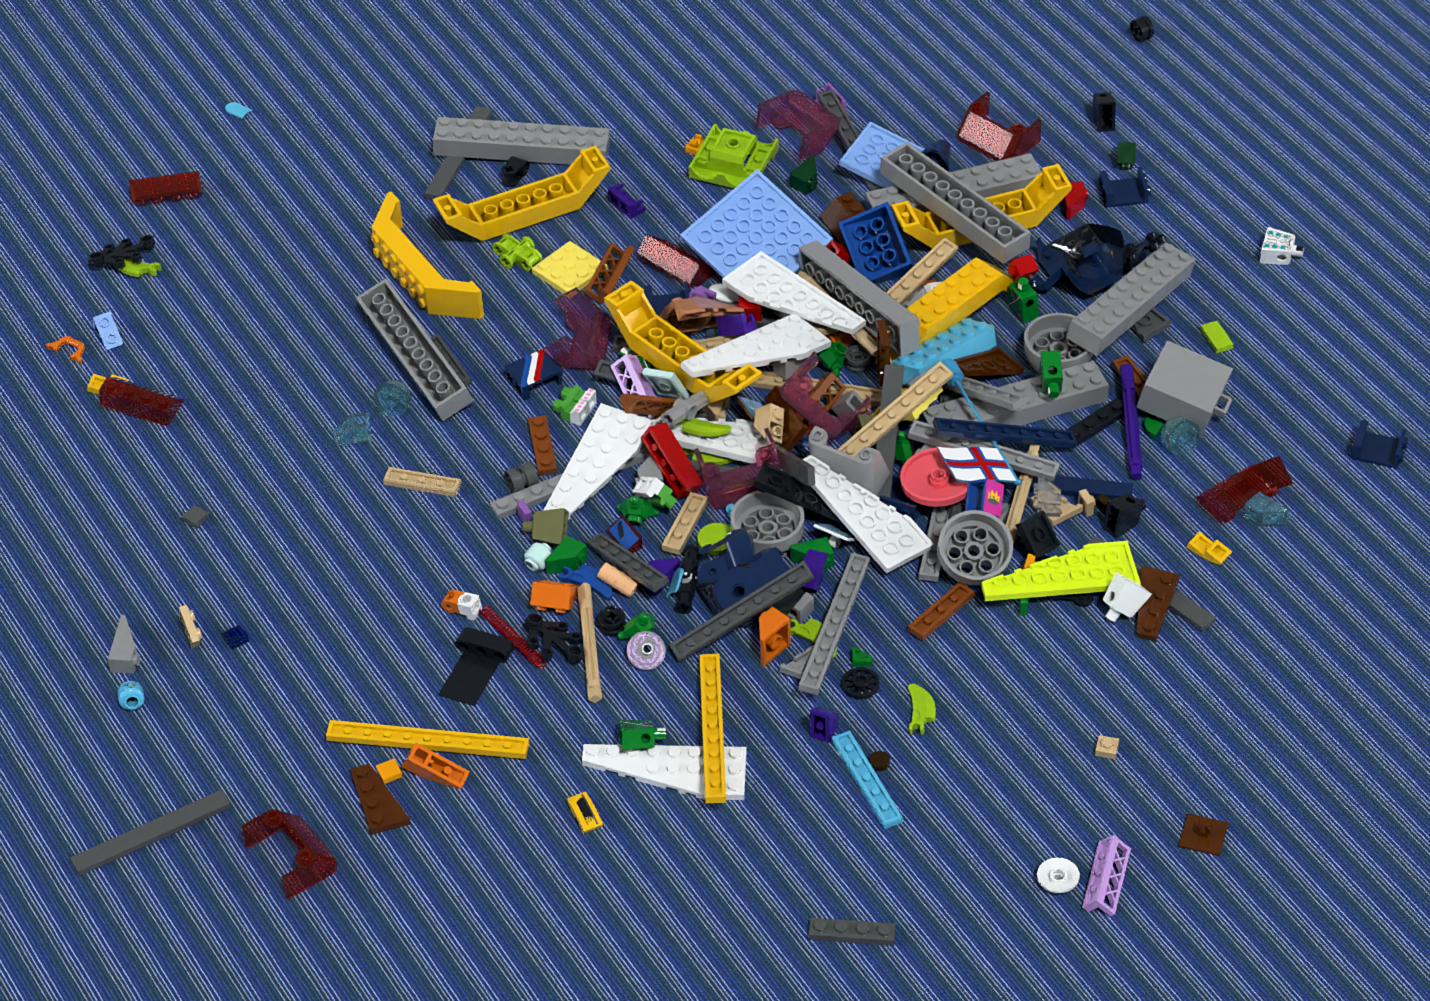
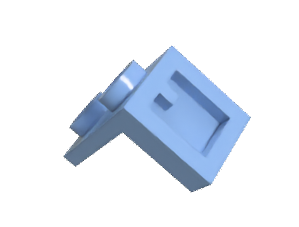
M111 312L93 317L92 325L94 330H98L107 351L123 345Z

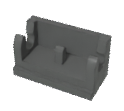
M600 359L593 373L597 381H601V378L618 383L611 368L613 362ZM620 365L618 367L620 374L624 375L626 366ZM628 378L626 384L629 390L632 388L631 382L633 383L631 378Z

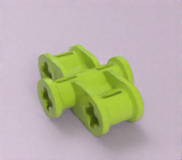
M504 234L499 242L492 244L493 251L496 255L500 256L501 264L507 269L512 268L515 263L525 271H530L536 263L541 262L543 259L541 253L534 249V242L527 236H524L521 242H519L509 234Z

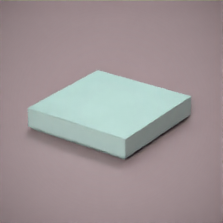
M644 368L643 376L658 395L682 398L684 400L690 396L675 373Z

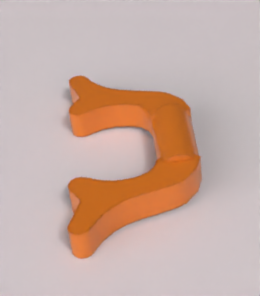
M65 336L56 342L46 344V348L54 350L55 353L65 344L76 347L78 350L70 355L72 361L82 364L81 357L85 351L83 342L73 339L71 336Z

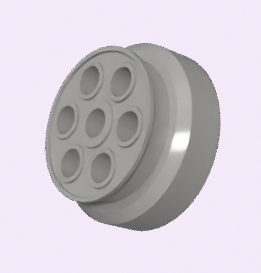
M1067 313L1045 314L1034 319L1027 326L1024 332V353L1031 367L1038 374L1041 351L1060 350L1062 369L1091 360L1093 353L1066 338L1070 323L1076 317L1075 315Z
M755 491L743 496L734 505L731 511V531L741 528L747 531L753 537L755 555L763 549L777 547L784 554L781 555L783 558L790 554V545L798 544L803 536L805 529L804 510L801 506L767 492Z
M979 510L964 511L950 518L943 526L937 543L938 559L945 572L957 582L972 586L981 585L982 581L1002 575L1007 569L1013 553V540L1006 525L996 516ZM980 534L984 539H978L975 535ZM961 536L965 541H959L956 537ZM988 549H994L996 554L989 553ZM969 551L976 552L977 556L970 555ZM955 553L958 555V558H952L949 554ZM981 566H987L990 570L985 571ZM962 568H968L971 572L965 573L962 571Z

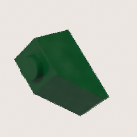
M1118 142L1117 164L1121 165V168H1131V165H1135L1136 143Z
M812 155L790 173V187L804 195L814 190L818 184L815 157Z

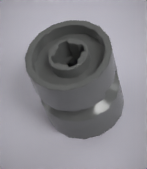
M530 461L519 465L518 469L513 467L504 471L506 483L512 493L523 490L524 486L528 488L539 483L536 469Z

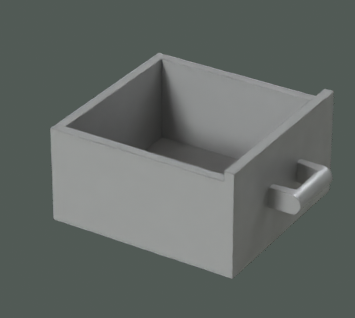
M1167 340L1143 387L1136 408L1199 434L1198 437L1202 439L1213 414L1225 417L1232 403V398L1224 395V391L1233 368ZM1220 401L1226 404L1224 409L1217 407Z

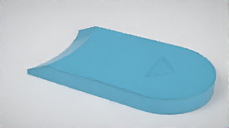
M231 102L225 107L227 113L243 119L247 113L253 111L236 102Z
M679 567L675 571L666 597L678 591L684 573L683 568Z

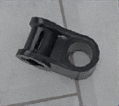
M511 156L509 161L501 168L504 174L502 184L509 188L516 186L528 173L529 161Z

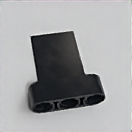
M465 627L455 641L456 647L463 651L438 696L475 706L499 663L507 662L515 646L507 638Z

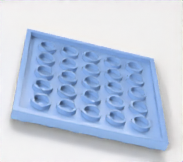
M758 169L680 234V238L722 278L760 251L796 274L800 270V246L817 240L827 247L831 240H833L827 232Z

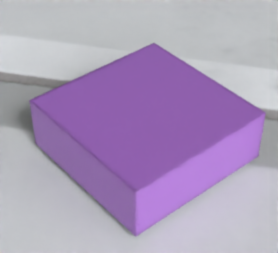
M525 501L517 502L518 516L522 522L524 520L533 521L532 512Z

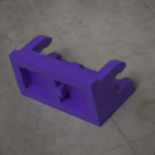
M617 184L612 188H608L609 202L629 219L646 211L645 206L640 205L644 201L641 199L635 201L624 189L618 191L624 185Z
M745 313L716 316L719 336L742 335L756 330L753 314L748 316L749 323H747Z

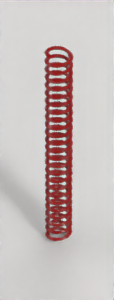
M485 606L482 612L479 609V613L505 638L515 643L514 646L538 669L545 667L546 664L538 667L544 663V660L538 665L542 658L537 651L533 650L529 656L528 654L532 651L531 649L527 648L523 651L527 647V642L516 631H513V628L506 624L497 613H494L492 608Z

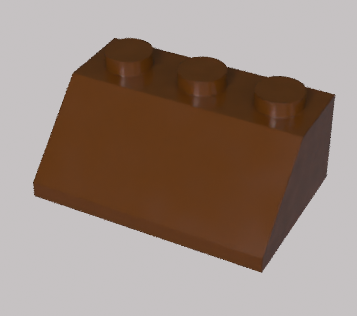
M848 192L835 197L820 215V220L836 241L848 249L838 223L866 210L853 193Z

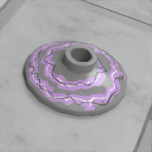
M642 631L631 637L627 644L626 653L628 660L633 666L640 670L648 671L657 668L663 662L666 647L659 635L649 631ZM645 646L650 647L651 650L649 653H646L643 648Z

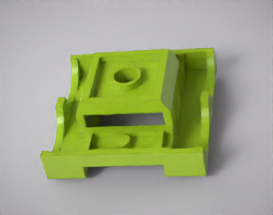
M714 124L688 167L689 178L736 188L757 169L763 173L768 162L774 159L779 150V139L775 138L772 143H761L757 141V136L750 134V132H740L723 128L721 131L718 125ZM748 155H751L746 165L744 166V161Z

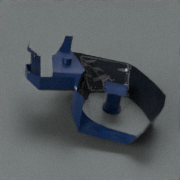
M1090 223L1082 225L1048 245H1045L1040 237L1035 241L1038 246V261L1050 275L1047 281H1043L1036 273L1029 282L1035 290H1049L1066 274L1073 286L1090 295L1120 280L1126 260V248L1122 233L1118 229Z
M742 528L732 530L724 539L713 545L707 544L698 550V554H706L723 544H727V552L723 556L704 563L697 571L698 582L696 584L716 616L788 571L789 569L781 556L784 554L777 547L763 549L755 555L753 537ZM800 587L739 625V627H759L760 615L772 606L787 615L805 592Z

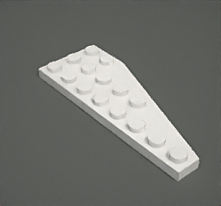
M762 251L722 278L723 285L752 303L790 315L797 314L802 319L852 335L866 325L864 318Z
M791 314L682 361L681 369L694 378L712 375L715 371L719 370L730 372L732 368H742L748 363L754 367L769 365L773 361L784 363L787 362V359L791 358L802 360L831 347V340L807 321L800 318L799 315Z
M601 403L544 510L565 508L569 511V520L570 516L577 509L584 506V502L589 497L592 498L612 479V476L619 469L621 470L626 466L625 463L628 460L633 459L638 454L644 443L641 436L649 426H653L652 420L631 413H625L623 410Z
M661 417L657 420H652L653 425L663 423ZM696 418L714 424L731 426L729 434L714 437L696 436L682 431V424H675L670 427L682 448L743 461L753 465L762 466L768 455L767 443L772 442L763 437L754 427L753 421L736 419L735 422H725L726 420L718 418V421Z
M810 455L802 459L814 466L816 484L811 487L886 574L933 549L934 544L909 516L906 514L903 516L896 511L895 507L879 501V497L857 483L852 484L846 480L844 475L841 473L838 475L830 470V466Z
M583 745L582 764L584 766L605 772L606 770L617 772L622 777L628 775L635 777L636 781L664 789L670 787L677 789L678 793L685 795L686 793L696 795V798L705 800L703 746L655 745L654 748L622 750L621 745ZM724 746L726 800H744L747 747Z

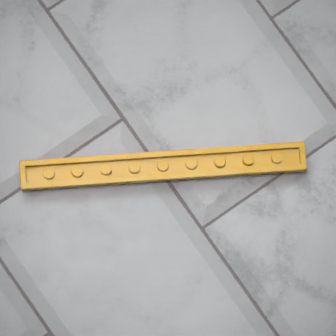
M700 654L705 804L726 803L720 654Z
M330 720L326 733L327 741L412 748L417 742L433 751L526 759L530 744L529 738L336 720Z

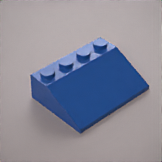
M888 202L838 223L856 270L873 284L903 277L914 266L896 217Z

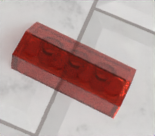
M199 171L129 180L132 202H136V205L146 204L147 200L153 199L154 202H163L164 198L171 197V200L182 199L184 195L194 198L199 197V194L203 193L202 178Z
M649 234L645 235L637 251L639 255L643 256V261L650 264L652 262L655 263V268L663 272L667 270L669 276L675 279H682L681 283L683 284L688 282V287L692 285L700 286L716 274V271L703 261L665 239Z
M107 377L99 389L100 405L165 426L170 425L184 402L182 398L117 377Z

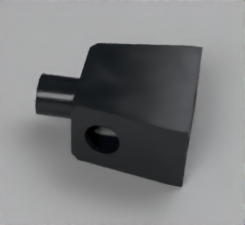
M1110 92L1094 93L1093 118L1097 131H1114L1115 99Z
M1129 493L1109 500L1103 529L1115 539L1119 538L1139 523L1141 511L1146 509L1145 501L1143 499L1138 500Z

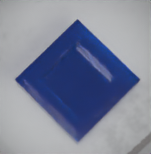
M240 625L222 633L223 639L232 650L250 641L249 636Z

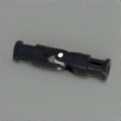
M693 544L686 545L683 549L685 556L682 559L681 568L684 569V573L677 591L678 602L675 604V610L681 614H688L693 608L691 602L695 595L696 576L699 567L698 556L701 554H698L700 548Z

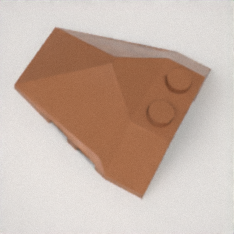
M701 296L687 299L678 297L671 300L659 317L683 334L691 332L692 335H695L701 329L708 328L709 331L718 329L716 316L742 314L744 309Z

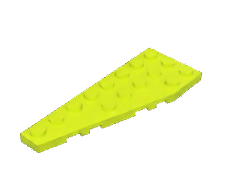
M1128 541L1084 545L1083 549L1077 551L1073 549L1068 551L1066 555L1060 557L1056 555L1030 564L1029 568L1023 570L1021 568L1016 569L1012 574L1006 576L1002 574L982 581L981 588L985 601L1105 592L1116 572L1140 585L1141 582Z

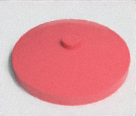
M937 447L920 451L911 456L901 469L900 481L902 490L908 498L916 503L940 507L955 504L967 497L968 483L955 480Z

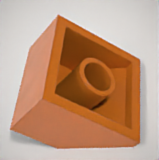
M547 580L533 581L530 605L536 606L537 610H547L549 607L555 608V612L566 613L567 610L573 609L579 585Z
M773 606L759 617L760 656L763 667L791 645L790 618Z

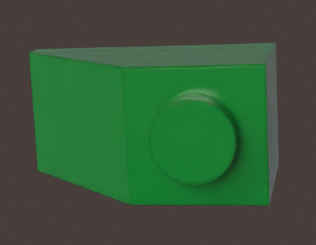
M567 536L545 559L546 573L564 572V566L570 567L571 570H577L581 564L587 561V545Z
M827 537L790 545V559L792 562L799 564L803 561L808 550L812 549L828 553L825 569L834 566V552Z

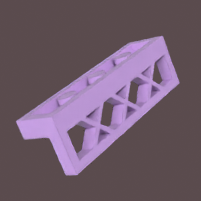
M627 353L611 365L624 394L635 395L637 393L639 395L655 396L651 385L642 374L643 368L637 356ZM623 363L626 366L624 375L620 374L618 369ZM628 378H631L633 381L631 390L627 389L626 386ZM648 415L646 418L655 420V418L661 416Z
M1114 835L1098 842L1082 906L1087 912L1099 907L1110 917L1115 915L1131 850L1130 847ZM1117 847L1123 851L1121 858L1117 852ZM1114 862H1115L1116 867H1117V869H1118V874H1116L1115 871H1114V868H1113V863H1114ZM1109 879H1111V881H1112V883H1113V886H1114V890H1113V891H1112L1111 888H1110ZM1105 896L1108 897L1110 906L1104 903Z

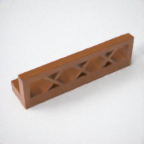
M611 243L586 286L584 293L602 304L604 297L611 294L635 248L628 245L623 251ZM611 250L617 253L619 258H613ZM604 263H610L612 270H607ZM603 274L605 281L600 282L598 275ZM597 286L599 294L592 291L591 287Z
M833 372L822 376L796 407L795 412L802 417L803 421H806V425L809 428L805 433L806 435L812 431L814 426H816L847 388ZM833 382L839 388L837 393H831L830 385ZM821 396H827L826 406L820 405ZM811 408L816 409V418H810L809 410Z
M624 393L619 398L625 413L661 416L662 413L671 409L677 400L674 398Z

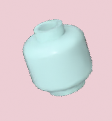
M533 543L524 554L525 565L532 571H543L546 568L545 559L551 554V547L546 543Z

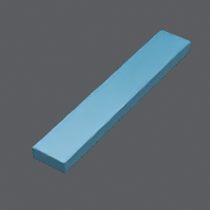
M849 730L831 737V742L883 828L887 829L903 823L902 815L851 731Z

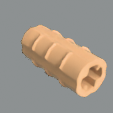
M607 562L597 574V577L603 580L604 583L609 584L629 598L639 586V583L633 580L632 577L627 576Z

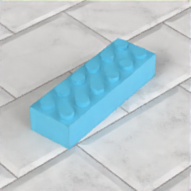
M971 318L962 319L961 322L950 326L946 331L938 333L930 340L924 341L920 345V350L902 357L899 356L891 363L892 365H904L903 385H906L905 383L946 358L954 360L987 351L997 346L994 325L975 321Z

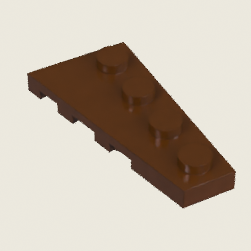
M877 320V376L880 387L883 386L885 364L890 365V328L886 327L885 320Z
M1000 347L954 359L964 377L1023 374L1025 369Z
M775 385L767 394L766 401L767 404L772 403L784 409L783 436L780 446L790 452L809 428L803 424L802 417L795 412L796 408L794 405L789 403L790 399L783 388Z
M1142 566L1141 586L1152 595L1138 610V638L1157 642L1179 583L1180 574Z
M370 764L350 769L371 835L411 824L406 812Z

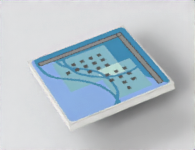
M814 524V527L832 534L829 539L831 547L838 548L841 539L858 541L853 534L833 525Z

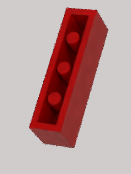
M662 423L649 426L641 436V439L677 499L689 496L690 492L696 493L703 485V482L668 424Z

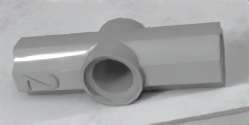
M698 391L685 400L678 398L671 409L661 414V420L663 423H667L669 428L683 419L692 420L698 410L708 405L709 398L703 391Z

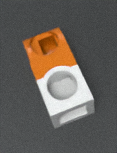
M450 590L441 602V606L445 611L467 615V619L473 621L479 615V609L482 610L479 595L457 590Z

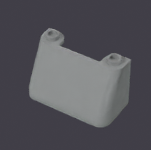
M814 426L809 435V456H814L830 466V470L838 475L841 473L852 484L857 483L877 496L890 475V471L880 451L866 447L861 449L856 457L828 446L826 443L828 440L827 432L822 428Z

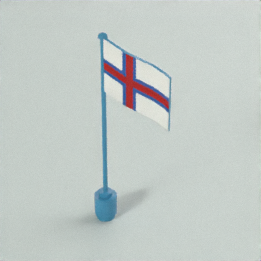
M951 358L944 359L941 362L954 375L946 383L949 386H958L978 421L983 422L960 384L964 374L958 364ZM991 441L995 448H943L937 446V450L956 481L968 483V481L987 478L997 482L1014 483L1017 486L1022 483L1021 479L1017 478L996 441Z

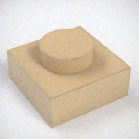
M1086 489L1080 490L1078 503L1083 506L1085 516H1091L1096 505L1095 499Z
M1099 735L1095 756L1116 759L1119 738Z

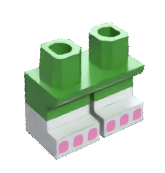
M576 384L573 388L564 387L561 392V398L564 401L555 399L553 410L561 413V419L581 426L597 404L596 390L589 388L587 391H584Z
M642 476L632 491L636 496L648 497V502L660 508L667 507L672 509L677 501L676 498L670 495L673 490L656 477Z

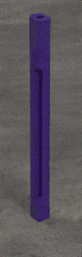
M1124 364L1120 366L1129 469L1132 473V480L1142 479L1141 470L1143 466L1134 371L1132 364Z

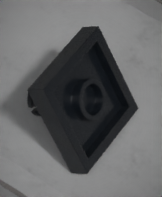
M1044 510L1015 525L1020 534L1017 538L1019 546L1026 547L1029 554L1034 555L1035 559L1060 545Z

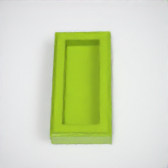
M1218 321L1201 325V332L1216 354L1233 349L1234 344Z

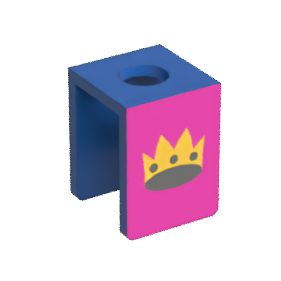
M987 478L968 481L965 511L979 510L996 517H1001L1004 485Z

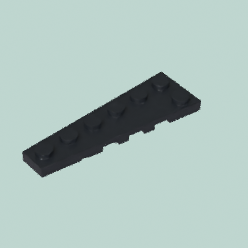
M763 462L752 485L762 493L767 492L842 523L811 486L804 484L771 464Z

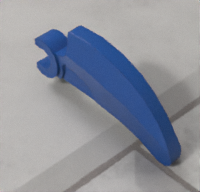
M582 564L578 570H571L570 567L564 566L563 571L567 575L559 574V580L563 583L572 582L579 585L588 583L591 586V590L597 592L606 600L613 598L612 587L597 577L600 570L592 566Z

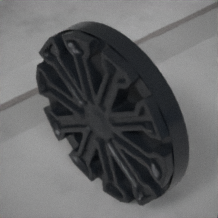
M857 667L850 669L842 678V689L850 698L854 697L857 700L873 697L879 689V677L869 668Z

